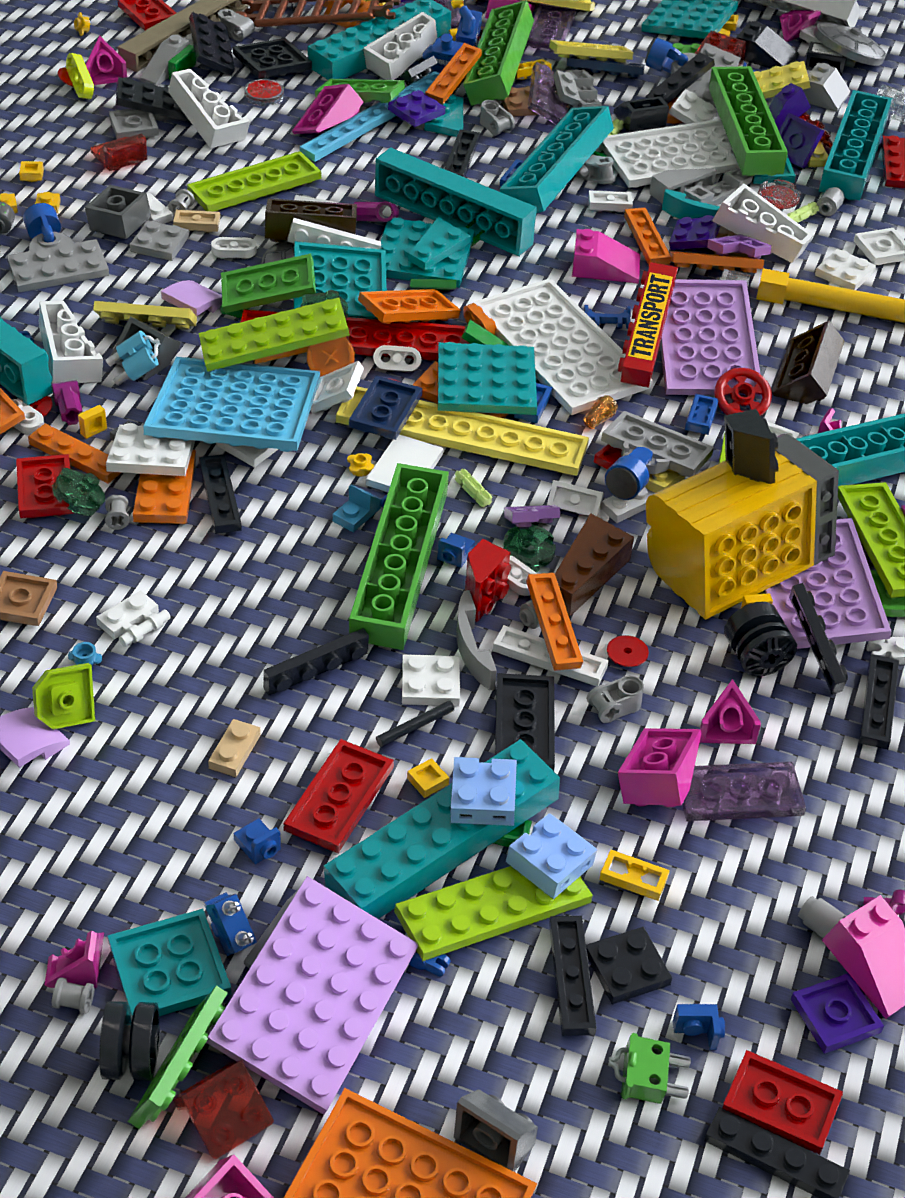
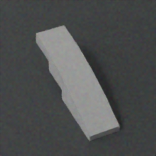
M566 70V72L574 76L581 100L578 107L602 106V103L597 99L598 91L593 87V77L585 70Z

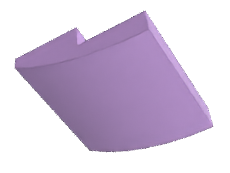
M190 280L177 282L161 291V299L179 308H189L196 316L205 310L213 313L222 305V295Z
M34 707L19 709L0 716V750L19 768L39 755L46 760L70 745V740L58 729L50 728L34 716Z

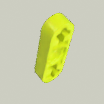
M69 53L66 59V69L79 98L91 99L94 92V84L84 60L79 54Z

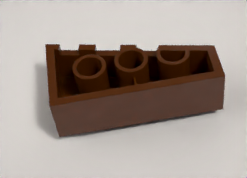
M592 513L588 516L555 573L569 617L631 559L634 536Z

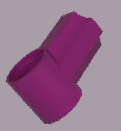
M354 202V204H357L356 221L389 222L399 215L397 206L390 202ZM386 206L391 208V215L388 218L383 216V209Z
M77 380L53 383L55 406L59 408L62 421L68 423V425L78 424V414L82 413L83 410L80 403L81 398Z

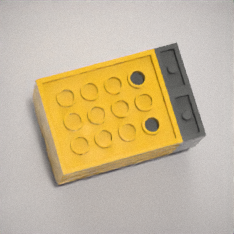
M789 434L777 436L778 449H775V457L778 461L779 470L775 472V483L757 482L744 476L734 475L730 465L725 460L650 495L646 500V523L651 526L647 533V549L651 565L665 584L679 597L683 598L705 620L742 602L744 595L758 594L821 561L827 560L829 557L835 556L839 470Z

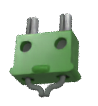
M632 1033L626 1047L620 1048L615 1057H609L608 1066L614 1069L616 1078L622 1082L621 1096L623 1099L630 1097L661 1104L665 1095L682 1099L688 1097V1087L668 1083L669 1065L688 1069L691 1059L687 1056L670 1053V1043L639 1037L637 1033ZM622 1053H625L623 1076H621L619 1067L614 1062L620 1059Z

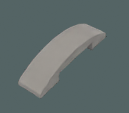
M735 168L725 172L723 180L707 188L696 185L685 190L684 193L695 201L716 206L722 204L741 185H748L752 181L753 176L742 175L741 170Z
M467 590L463 592L458 607L456 631L458 649L463 662L474 678L488 690H495L497 670L490 650L478 651L471 630L475 627L476 608L471 593Z

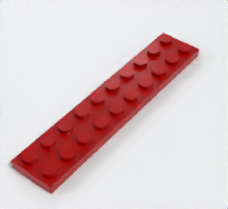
M243 310L241 322L278 312ZM345 317L350 336H346V339L352 344L353 350L357 355L373 356L378 347L390 345L412 347L418 350L421 359L438 361L439 342L470 344L461 338L466 326L419 322L405 323L401 321L385 324L378 319ZM388 354L382 355L384 357H390Z

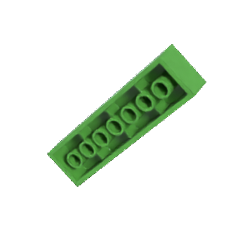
M527 0L491 9L477 48L482 49V56L468 72L463 84L471 106L481 105L485 100H504L509 96L534 22Z
M712 67L709 91L742 175L774 176L776 174H784L788 151L752 67Z
M397 463L349 617V634L364 628L369 635V644L404 650L447 497L449 472Z

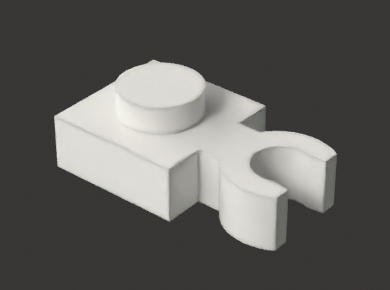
M890 637V639H885V643L879 640L868 641L866 649L867 651H872L871 654L899 660V665L905 664V637Z

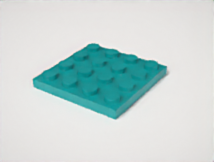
M662 0L641 24L642 32L713 40L737 10L738 1Z
M393 218L387 222L380 249L386 250V277L409 281L410 279L456 280V287L460 288L475 236L474 229L457 227L471 235L470 243L424 270L408 261L409 252L432 223L404 220L402 218Z
M294 242V257L310 253L312 255L316 294L293 298V309L329 299L340 298L345 317L378 319L373 313L366 310V307L358 301L360 292L387 291L386 250Z
M439 342L438 411L536 415L537 393L534 347Z

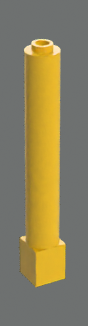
M764 268L762 270L757 300L783 304V301L786 300L905 323V299L789 278L790 273Z

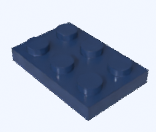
M376 376L349 418V427L396 440L422 397V388Z

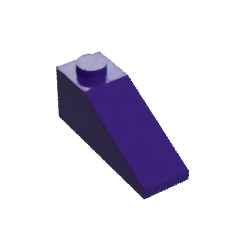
M792 83L783 87L775 95L769 106L778 130H780L788 113L800 117L811 108L803 89Z

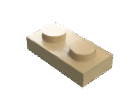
M176 210L173 225L189 229V231L218 232L220 212Z
M233 719L208 761L209 769L237 777L261 735L260 727Z

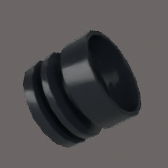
M755 602L737 610L724 626L726 639L736 653L745 672L751 676H766L781 670L792 661L797 652L795 639L776 607L771 603Z

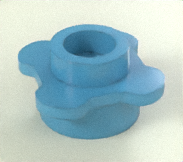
M81 642L76 644L73 650L68 653V659L74 661L76 665L84 663L93 665L99 664L102 661V655L96 653V648L92 643Z

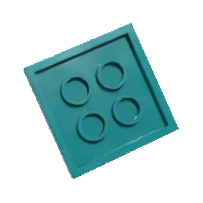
M203 909L108 935V943L127 1004L130 1007L131 1018L139 1002L158 1003L159 1016L200 1004L216 985L227 992L226 996L232 995L231 985Z

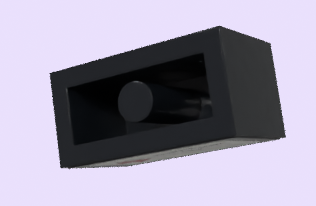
M810 41L805 62L806 70L812 71L817 63H826L830 67L836 68L842 76L846 57L831 50L823 43Z

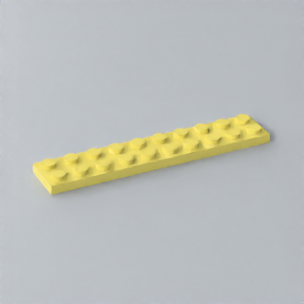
M357 386L353 398L348 402H342L336 413V423L349 426V418L368 390L367 388ZM419 400L400 432V435L426 443L574 476L578 475L589 442V437L477 412L438 411V404Z

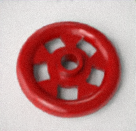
M734 368L726 371L717 380L714 389L715 398L718 399V406L726 415L744 412L740 411V406L749 405L750 410L756 409L760 416H762L768 410L772 400V392L767 380L760 373L749 368ZM747 378L751 379L756 383V385L753 387L751 384L745 381ZM732 379L738 383L733 388L727 384ZM739 393L745 394L746 397L740 396ZM755 393L762 395L761 403L753 401ZM729 394L733 400V403L730 404L725 399V396Z

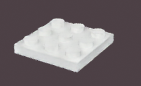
M133 423L119 425L106 461L107 472L185 476L195 440L184 441L167 437L155 438L144 435L143 426H137Z

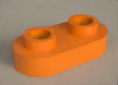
M475 303L464 306L463 314L467 323L472 320L495 335L497 328L494 320L489 318L480 306H477Z

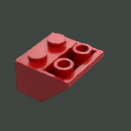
M482 539L468 553L465 591H470L476 608L475 622H478L484 614H489L498 599H503L509 590L507 581L511 570V565L509 564L510 552L485 539Z

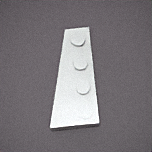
M421 12L365 46L363 49L366 68L385 80H395L423 54L430 44L436 41L435 19Z
M191 69L172 73L168 90L169 94L210 148L246 139L250 120L247 117L242 118L237 114L238 110L233 105L228 106L222 101L223 97L218 92L211 91L208 88L209 85Z
M745 184L741 185L722 202L712 220L738 235L742 234L772 245V253L791 263L803 253L813 237L812 233Z
M39 301V328L44 350L49 356L48 366L52 376V384L77 380L78 383L102 382L103 358L100 353L97 354L95 352V346L91 340H87L83 328L76 324V318L64 301Z

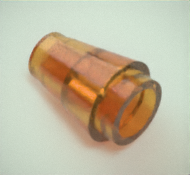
M608 395L598 397L583 418L584 424L588 428L594 429L615 416L618 409L616 401Z

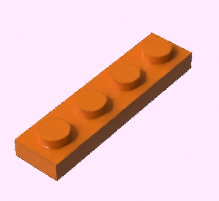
M464 43L426 90L425 94L443 105L482 56V49Z
M646 207L625 209L624 218L648 266L650 262L663 265L670 264L671 256Z
M46 423L28 436L29 445L49 455L69 454L71 466L107 484L122 473L107 472L106 461L109 456L108 454Z
M555 573L528 574L526 583L554 671L580 669L583 659Z

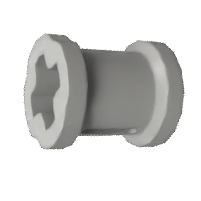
M186 189L178 190L175 199L171 200L168 204L169 210L174 216L176 210H187L195 201L194 195Z
M122 495L109 496L105 501L106 510L108 511L105 517L106 525L115 530L123 529L129 524V515L127 514L129 508L128 499Z
M60 977L53 990L52 1007L60 1008V1006L79 1009L81 1014H87L94 997V984L87 983L83 986L69 983L66 978Z

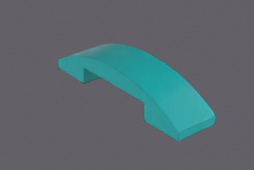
M668 189L664 191L662 210L678 219L684 217L701 218L707 215L714 217L720 206L686 199L685 193Z

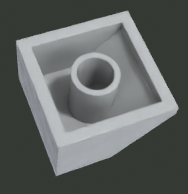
M817 63L808 74L810 88L803 89L810 104L836 112L851 92L838 70L826 63Z

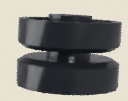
M108 1001L106 1003L102 1019L99 1049V1066L102 1079L120 1080L126 1073L129 1060V1071L133 1080H153L160 1045L158 1003L139 1002L134 1009L132 1021L130 1007L127 1002Z

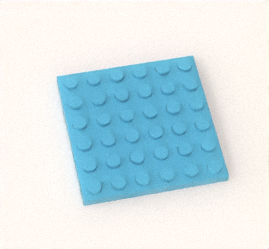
M176 357L143 426L144 435L155 438H177L184 441L196 440L207 444L225 443L231 446H254L257 449L273 448L284 452L297 451L320 379V371L240 363L207 372L204 359Z

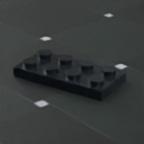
M192 12L189 22L196 62L232 76L235 72L227 27L222 22H215L203 14Z
M118 77L115 105L190 122L169 94V87L156 86L150 82L143 83L129 77Z
M497 673L495 755L521 739L554 771V676Z

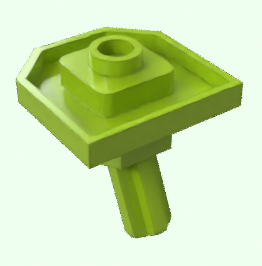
M84 663L46 670L32 687L34 716L50 728L58 729L95 721L91 664Z

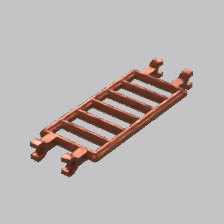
M242 0V5L247 4L250 8H245L244 12L236 11V13L250 18L255 27L365 21L381 16L392 20L395 19L396 14L395 12H389L387 9L393 8L394 5H400L401 1L371 0L367 12L357 13L361 0H353L347 14H338L343 0H335L330 14L320 15L324 2L331 0ZM307 2H316L311 16H301ZM288 3H298L292 17L282 18ZM378 3H385L383 6H378ZM271 4H280L274 18L264 19Z

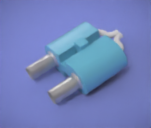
M140 330L116 346L117 352L106 359L110 367L121 359L123 360L122 365L125 371L113 379L116 385L119 386L129 378L135 381L159 365L157 360V348L160 345L159 339L154 340L151 336H146ZM150 341H151L152 343H156V344L154 345V353L151 351L153 348H152V345H151Z

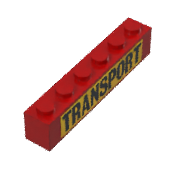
M650 262L648 271H643L641 285H644V287H639L636 302H639V305H634L632 319H635V321L629 323L627 332L630 340L625 339L622 354L626 355L625 358L620 357L618 372H622L620 381L622 383L649 388L676 282L678 267Z

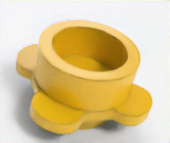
M81 12L78 13V18L74 20V28L79 32L80 36L88 33L90 29L89 18L82 16Z
M367 453L349 455L347 457V462L350 463L349 471L359 477L368 475L374 468V465L371 463L372 456Z

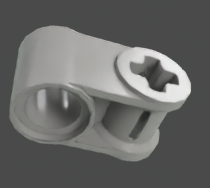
M222 9L218 12L220 22L228 29L229 37L236 41H242L255 31V25L250 18L230 9Z
M485 100L481 103L480 124L488 129L492 135L496 136L502 131L514 129L515 121L512 114L502 108L498 102Z
M593 154L583 164L582 168L577 171L576 175L579 178L582 177L583 180L598 182L599 184L612 183L616 180L612 169L614 159Z
M628 675L605 685H598L588 693L587 702L596 708L601 722H612L617 718L639 711L642 704L643 681L636 676Z

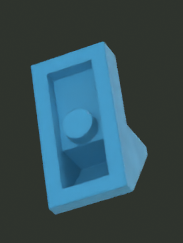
M349 485V500L333 513V522L354 533L382 508L380 506L381 499L363 489Z

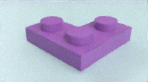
M742 234L708 239L707 246L708 249L716 251V254L720 256H728L729 253L735 252L748 254L747 257L752 259H760L763 255L771 254L772 245Z
M556 505L504 507V518L511 521V524H516V527H530L532 522L552 523L553 518H560V507Z

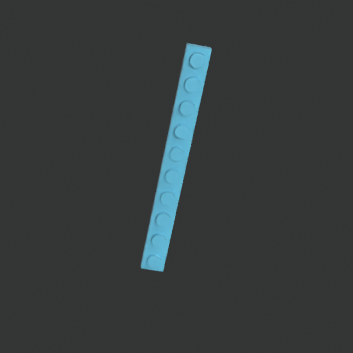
M434 71L405 87L392 101L417 90L425 94L426 90L440 73ZM378 102L300 146V151L308 159L316 162L396 115L388 110V103Z

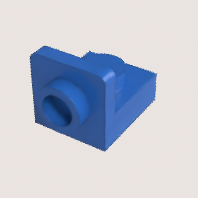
M450 533L447 539L440 538L438 541L437 560L462 568L467 560L468 553L475 547V541Z
M259 818L233 833L236 844L255 865L264 859L273 857L281 850L280 831L276 827L269 830Z
M677 1004L672 1021L674 1033H685L689 1036L707 1033L709 1050H717L720 1038L725 1036V1021L723 1017L718 1015L717 1004Z

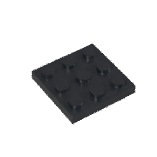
M286 38L233 47V55L258 79H268L270 76L276 75L285 76L287 73L292 72L302 73L304 70L312 69V61Z

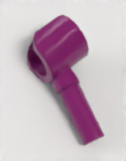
M895 890L892 898H883L897 915L905 912V890ZM864 897L863 905L874 900L875 897Z

